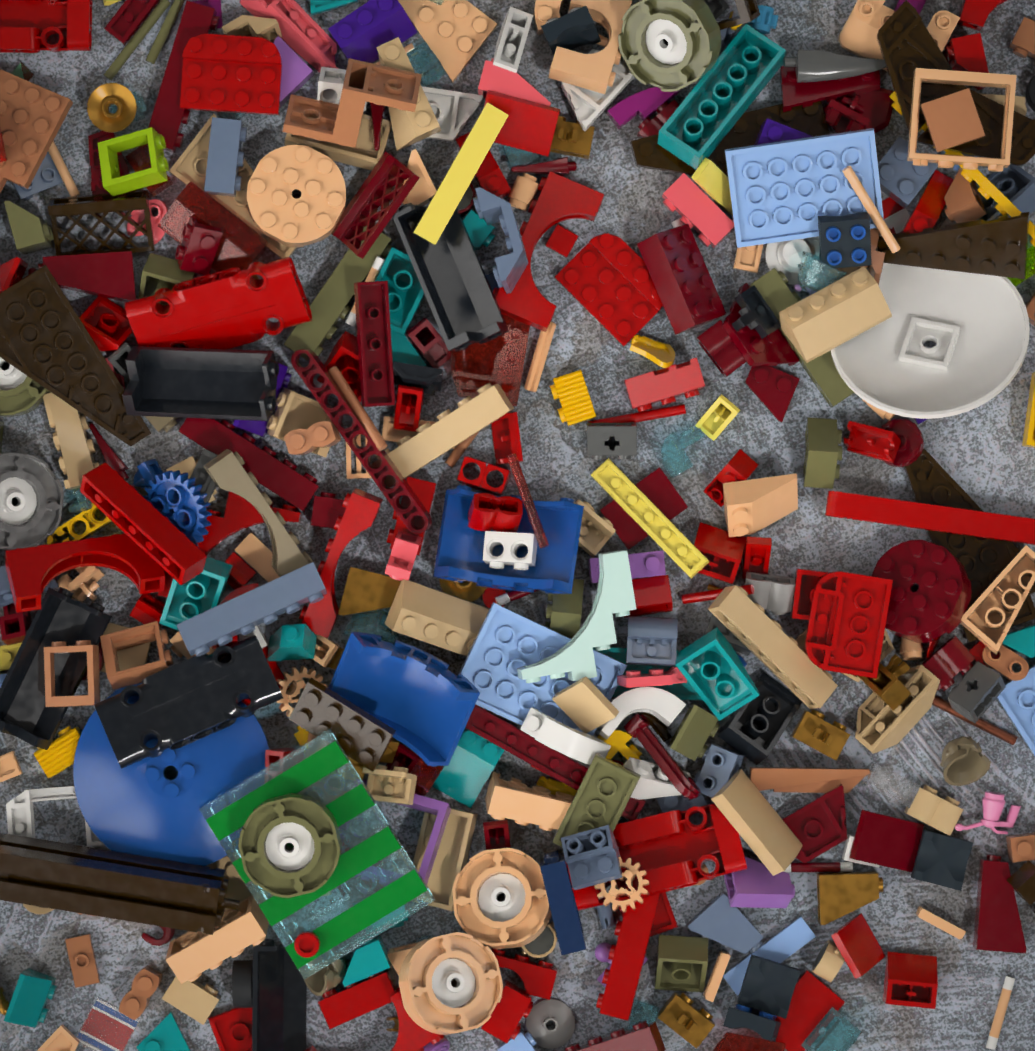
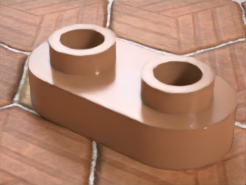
M1001 645L998 651L1000 654L998 659L991 657V650L987 646L982 652L984 663L1009 680L1020 681L1028 674L1029 666L1027 661L1007 647ZM1019 664L1021 667L1020 672H1014L1012 665Z

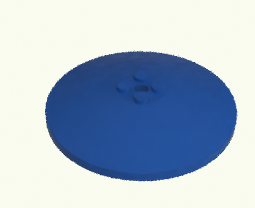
M125 687L119 688L106 699L121 693ZM131 696L127 703L134 704L139 700V697ZM241 700L238 706L247 707V704ZM95 710L82 730L73 766L75 794L80 810L90 829L108 849L116 852L207 866L230 854L239 845V837L243 827L218 841L206 819L265 784V750L270 749L265 732L255 714L250 717H238L234 724L175 750L167 748L158 757H147L121 769L98 713ZM149 740L146 743V747H155L158 740ZM167 766H174L177 769L178 775L174 780H169L165 777L164 770Z

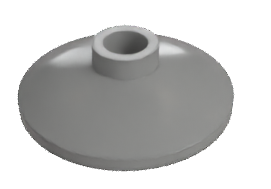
M545 999L533 1006L526 1018V1029L533 1036L537 1045L548 1049L558 1048L566 1044L572 1037L575 1030V1018L571 1009L562 1001ZM550 1020L556 1024L553 1029L546 1027V1023Z

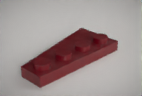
M781 66L780 69L783 112L791 111L792 107L802 105L803 108L813 106L814 102L822 100L830 102L831 99L836 100L837 97L844 95L852 97L856 96V94L860 95L880 90L879 70L837 80L799 83L796 80L795 67Z

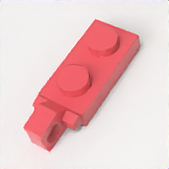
M672 666L667 672H664V669H649V674H641L639 670L626 671V675L617 676V684L626 688L687 683V679L675 666Z

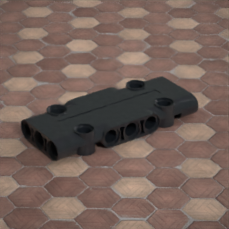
M253 635L230 646H219L212 654L208 655L206 653L198 657L194 656L143 679L140 685L127 686L121 693L98 702L94 706L121 769L144 758L158 757L167 748L175 750L234 724L237 720L236 718L250 717L257 709L283 699V696L256 635ZM223 656L231 657L230 662L226 664L220 663L219 660ZM135 695L139 697V700L136 703H127V700L131 696ZM243 699L251 701L247 707H240L238 704ZM149 740H158L155 747H146V743Z

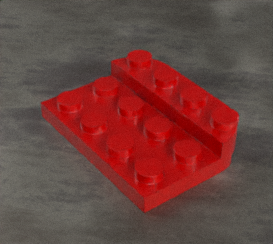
M201 34L189 39L182 54L183 68L180 109L279 116L282 58L274 43L261 37Z
M609 233L592 238L554 277L623 347L663 306L645 262L621 238Z
M833 571L819 579L813 592L805 640L808 658L817 667L827 671L877 679L893 580L843 571Z

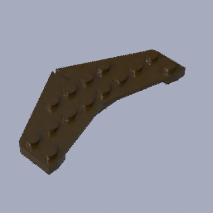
M905 0L879 29L877 41L909 131L915 69L952 70V68L925 27L917 10ZM922 82L918 131L926 123L921 104L967 88L964 85ZM970 90L985 136L947 150L977 157L1000 158L1004 106ZM1014 111L1010 164L1022 166L1035 154V119L1032 120ZM927 128L918 137L917 143L934 146L929 129Z

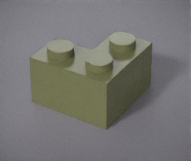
M807 417L803 467L804 487L833 489L834 479H839L840 464H837V461L842 460L843 447L838 446V444H841L842 430L837 429V419Z
M573 579L572 594H548V601H552V604H547L546 618L551 620L545 621L546 627L571 639L579 631L584 580Z

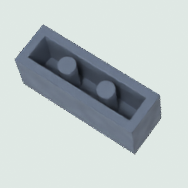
M212 117L204 187L206 194L236 197V191H241L242 176H238L239 166L243 167L245 156V153L241 152V144L246 142L247 127H243L242 120Z

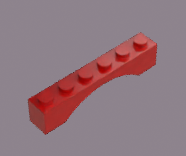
M357 488L354 489L352 494L347 493L342 505V507L346 508L343 517L339 515L334 526V530H337L334 539H329L325 552L329 553L326 562L321 560L317 570L327 594L323 595L324 598L319 602L309 603V606L304 605L299 619L303 620L302 624H306L315 634L325 638L330 636L339 612L334 587L338 560L346 545L360 532L372 526L383 501L382 498Z

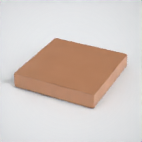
M969 88L921 104L936 153L985 136Z

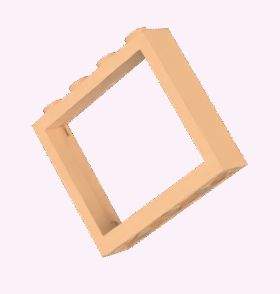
M916 68L913 78L907 161H913L914 166H928V163H938L940 168H953V164L963 165V169L978 170V166L988 167V171L1002 172L1003 168H1008L1011 154L1016 75ZM921 83L1006 88L1000 158L917 153Z

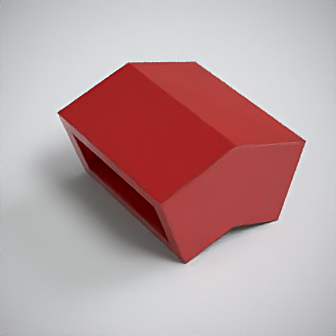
M233 552L224 561L227 564L233 565L227 583L234 590L245 586L257 574L236 552Z
M148 593L142 594L131 611L130 616L143 624L155 621L159 623L165 604Z

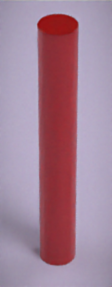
M752 584L740 586L748 595L754 594V586ZM723 589L683 594L682 602L683 604L715 600Z

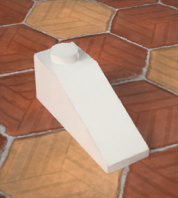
M513 7L509 8L498 36L493 65L514 73L517 72L532 22V14Z

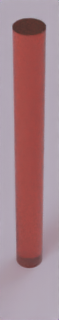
M516 453L508 455L507 460L539 548L548 547V540Z

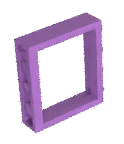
M368 780L353 781L351 790L360 784L366 789ZM414 794L413 805H398L437 815L418 873L426 887L451 808L449 803ZM351 820L338 828L342 845ZM370 866L355 876L369 881L370 878L377 879L379 884L387 886L404 875Z

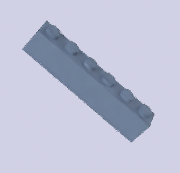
M314 562L183 621L177 624V628L190 655L196 654L198 657L210 651L209 648L216 644H219V646L228 644L233 640L232 637L240 633L247 635L256 630L255 626L262 623L268 625L279 619L278 616L286 612L287 614H292L299 611L301 605L310 602V604L319 602L324 598L323 595L327 594V591Z

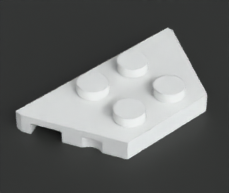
M592 49L588 54L597 53L599 50ZM622 56L619 65L614 64L612 72H615L616 76L613 86H607L605 94L562 82L561 88L583 131H586L634 78Z
M422 87L441 128L440 132L427 138L454 142L483 101V95Z

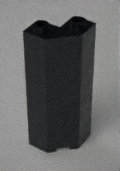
M430 202L424 206L408 203L399 207V212L393 215V220L448 351H462L473 343H487L509 332L458 208L455 209L436 245H433L413 233Z
M133 346L125 360L130 382L122 394L127 415L268 421L272 411L276 409L279 363L275 360L274 351Z
M62 587L59 590L48 588L41 602V609L37 611L0 687V732L16 736L34 747L48 750L68 707H46L44 647H52L51 642H66L67 646H76V641L91 640V645H99L101 641L100 636H103L112 618L111 615L104 612L105 607L95 602H91L89 605L72 597L74 593ZM87 652L54 654L55 697L74 696L87 670Z
M287 937L286 941L274 942L273 939H265L260 944L253 946L252 1051L306 1050L307 986L303 979L301 968L297 969L285 947L295 942L297 937Z

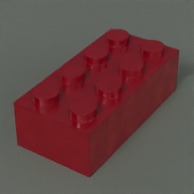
M689 224L657 233L637 244L675 335L708 324L726 315L722 301Z

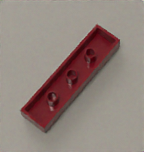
M388 281L354 283L361 405L363 407L395 405Z

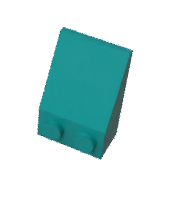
M392 247L375 281H388L390 328L397 333L405 335L425 294L409 256Z
M207 556L203 572L183 585H180L173 578L159 624L178 630L177 624L218 606L233 565Z
M718 627L677 653L675 665L719 721L760 695L732 645Z
M465 728L449 765L438 766L428 784L471 808L502 756L504 749Z

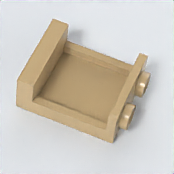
M285 389L277 398L276 406L278 407L275 415H272L268 420L267 429L269 430L267 435L285 442L284 436L292 430L308 429L317 422L332 421L317 401L295 391ZM317 447L311 453L326 458L330 447Z

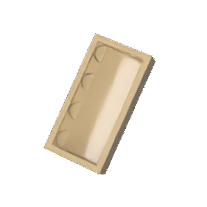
M366 114L362 115L355 148L290 133L286 134L285 146H309L330 157L333 161L372 171L386 151L392 124L389 120H382L380 149L378 151L374 149L372 116Z
M742 769L738 770L712 797L711 800L773 876L787 869L803 845Z
M451 808L426 886L427 891L411 901L454 911L452 889L457 874L467 864L478 814ZM424 812L412 870L415 869L417 874L419 873L437 815Z

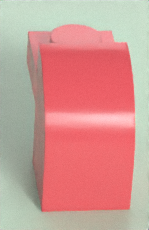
M398 530L385 574L395 580H409L422 537Z

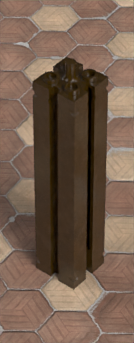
M7 833L4 835L0 834V900L192 932L201 931L204 934L213 935L216 926L220 927L225 908L239 910L240 900L225 898L229 879H225L226 869H211L207 866Z

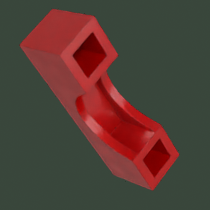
M491 948L498 960L499 967L511 969L521 977L526 994L550 1000L557 974V968L553 967L554 963L545 960H539V963L529 961L530 957L515 954V957L505 955V950Z

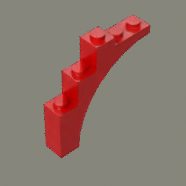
M229 491L224 518L220 517L221 512L206 509V511L212 513L211 516L206 518L211 525L205 527L209 533L203 536L204 541L197 543V547L201 548L204 554L208 555L213 548L227 537L244 528L265 522L251 503ZM273 504L270 505L273 512L276 513L278 511L285 522L300 523L302 513L296 512L297 507L283 505L282 509L272 507ZM164 570L165 588L164 591L158 592V596L168 597L173 577Z

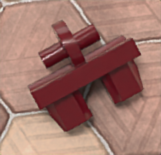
M856 94L853 100L846 96L842 99L841 102L849 106V108L831 99L826 108L828 111L824 122L832 127H836L842 117L849 121L844 131L849 132L866 129L870 119L853 111L856 110L863 114L866 108L858 103L861 96Z

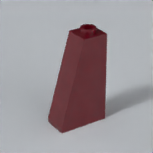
M132 251L42 257V263H38V269L44 265L47 266L60 288L123 302L136 299Z
M987 855V859H980L973 947L977 950L1026 954V944L1013 887L1007 882V879L1011 876L1009 864L1002 860V856Z

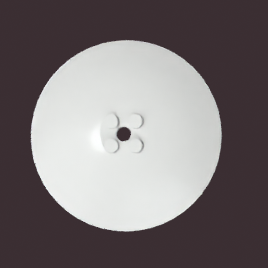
M884 263L879 288L891 311L892 317L831 350L832 359L841 378L856 395L867 403L888 413L903 417L921 419L943 418L968 412L983 405L1010 384L1021 368L1027 354L1030 335L1029 317L1021 295L1007 277ZM927 341H933L936 343V345L932 348H926L923 346V344Z

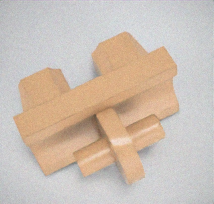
M96 566L78 567L75 569L79 575L74 580L68 574L63 575L57 580L59 588L62 587L74 593L72 597L81 601L89 597L92 601H95L97 596L93 592L100 587L97 582L104 576V573Z

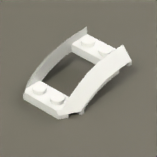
M65 786L24 790V792L6 804L8 834L35 838L33 802L77 798L75 787ZM85 820L86 847L110 850L98 839Z

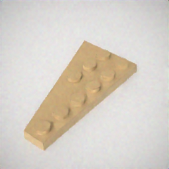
M213 114L169 172L281 259L291 256L297 247L285 246L264 235L253 221L247 201V186L253 170L245 158L243 167L239 166L238 176H242L241 191H236V197L205 193L204 187L212 117L217 118Z

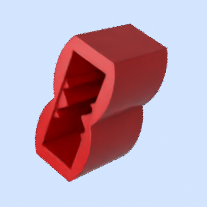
M487 493L474 494L468 512V527L478 531L494 530L496 532L517 533L523 515V501L511 496L498 498Z

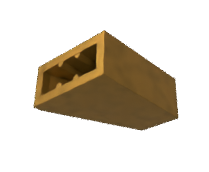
M350 567L338 615L345 616L390 608L401 581L389 576Z
M877 872L817 873L818 923L826 925L879 899V892H883V878L879 877Z

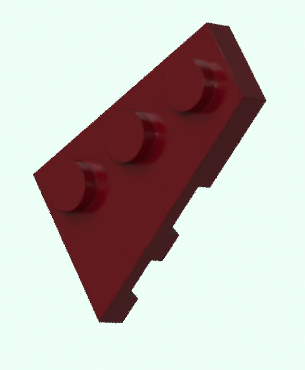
M100 131L88 136L92 195L109 193L103 188L98 143L116 138L115 133ZM122 151L118 152L121 177L130 174Z

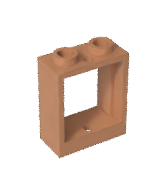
M158 621L100 636L107 678L113 690L141 683L146 677L169 668V665L173 664L171 652L166 650L165 645L169 643L166 629H161ZM153 641L157 642L159 661L120 671L117 651Z
M91 640L76 641V646H67L66 642H51L52 647H44L46 707L93 706L100 702L98 645H91ZM87 652L88 695L55 697L54 654Z

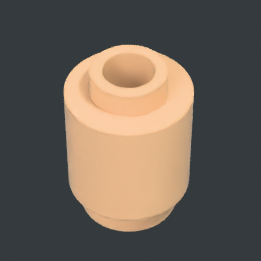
M523 173V176L517 175L508 196L511 206L522 211H526L528 206L530 207L539 187V184L536 183V177L527 173Z

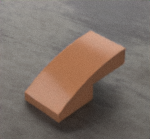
M877 228L870 230L872 265H869L868 268L869 273L879 285L885 253L877 251L880 232Z

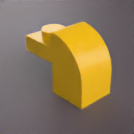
M615 729L607 740L600 734L597 736L598 739L611 745L606 756L607 759L611 760L619 751L627 760L630 757L641 760L639 757L642 753L633 744L629 747L626 745L632 738L628 733Z

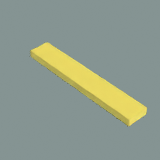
M486 103L415 228L414 234L436 245L508 118V114Z
M609 458L591 474V477L691 579L709 563V560Z

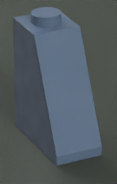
M723 892L686 924L691 931L744 954L749 951L754 953L763 944L761 940L764 937L737 907H730L729 898Z

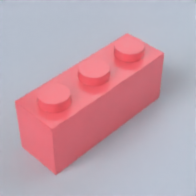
M685 173L662 195L665 199L663 204L671 212L676 210L682 216L680 221L684 225L689 224L690 229L693 227L699 233L697 238L706 247L711 245L715 248L734 229V222Z

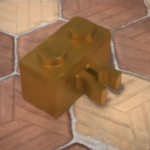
M559 116L550 152L589 159L595 127L590 126L586 131H583L578 120H576V123L566 122L565 117Z
M897 654L890 659L886 667L879 662L877 679L858 676L893 711L911 694L898 680V677L905 674L910 667L904 661L902 662V659Z
M814 709L811 712L804 710L791 737L837 760L850 734L845 732L847 727L836 721H833L832 724L824 721L825 715Z
M674 992L659 1011L657 1017L697 1049L715 1026L714 1022L711 1021L713 1016L704 1008H701L699 1011L692 1006L694 1001L682 992L679 995Z

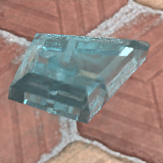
M81 487L72 492L76 500L68 507L70 513L83 512L91 509L94 505L80 492Z

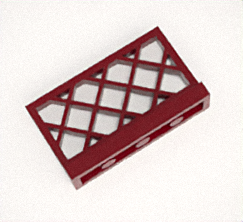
M385 151L344 210L331 234L341 240L358 257L363 259L420 177L412 172L404 163Z

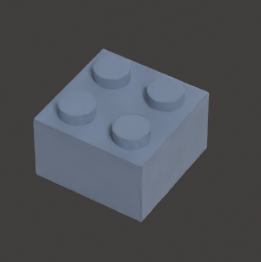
M899 136L878 163L881 191L905 209L931 177L938 165L928 163V166H914L913 161H907L908 142Z

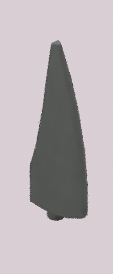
M798 50L796 57H784V67H795L796 80L799 83L843 79L886 68L885 61L882 59L858 58L823 50Z

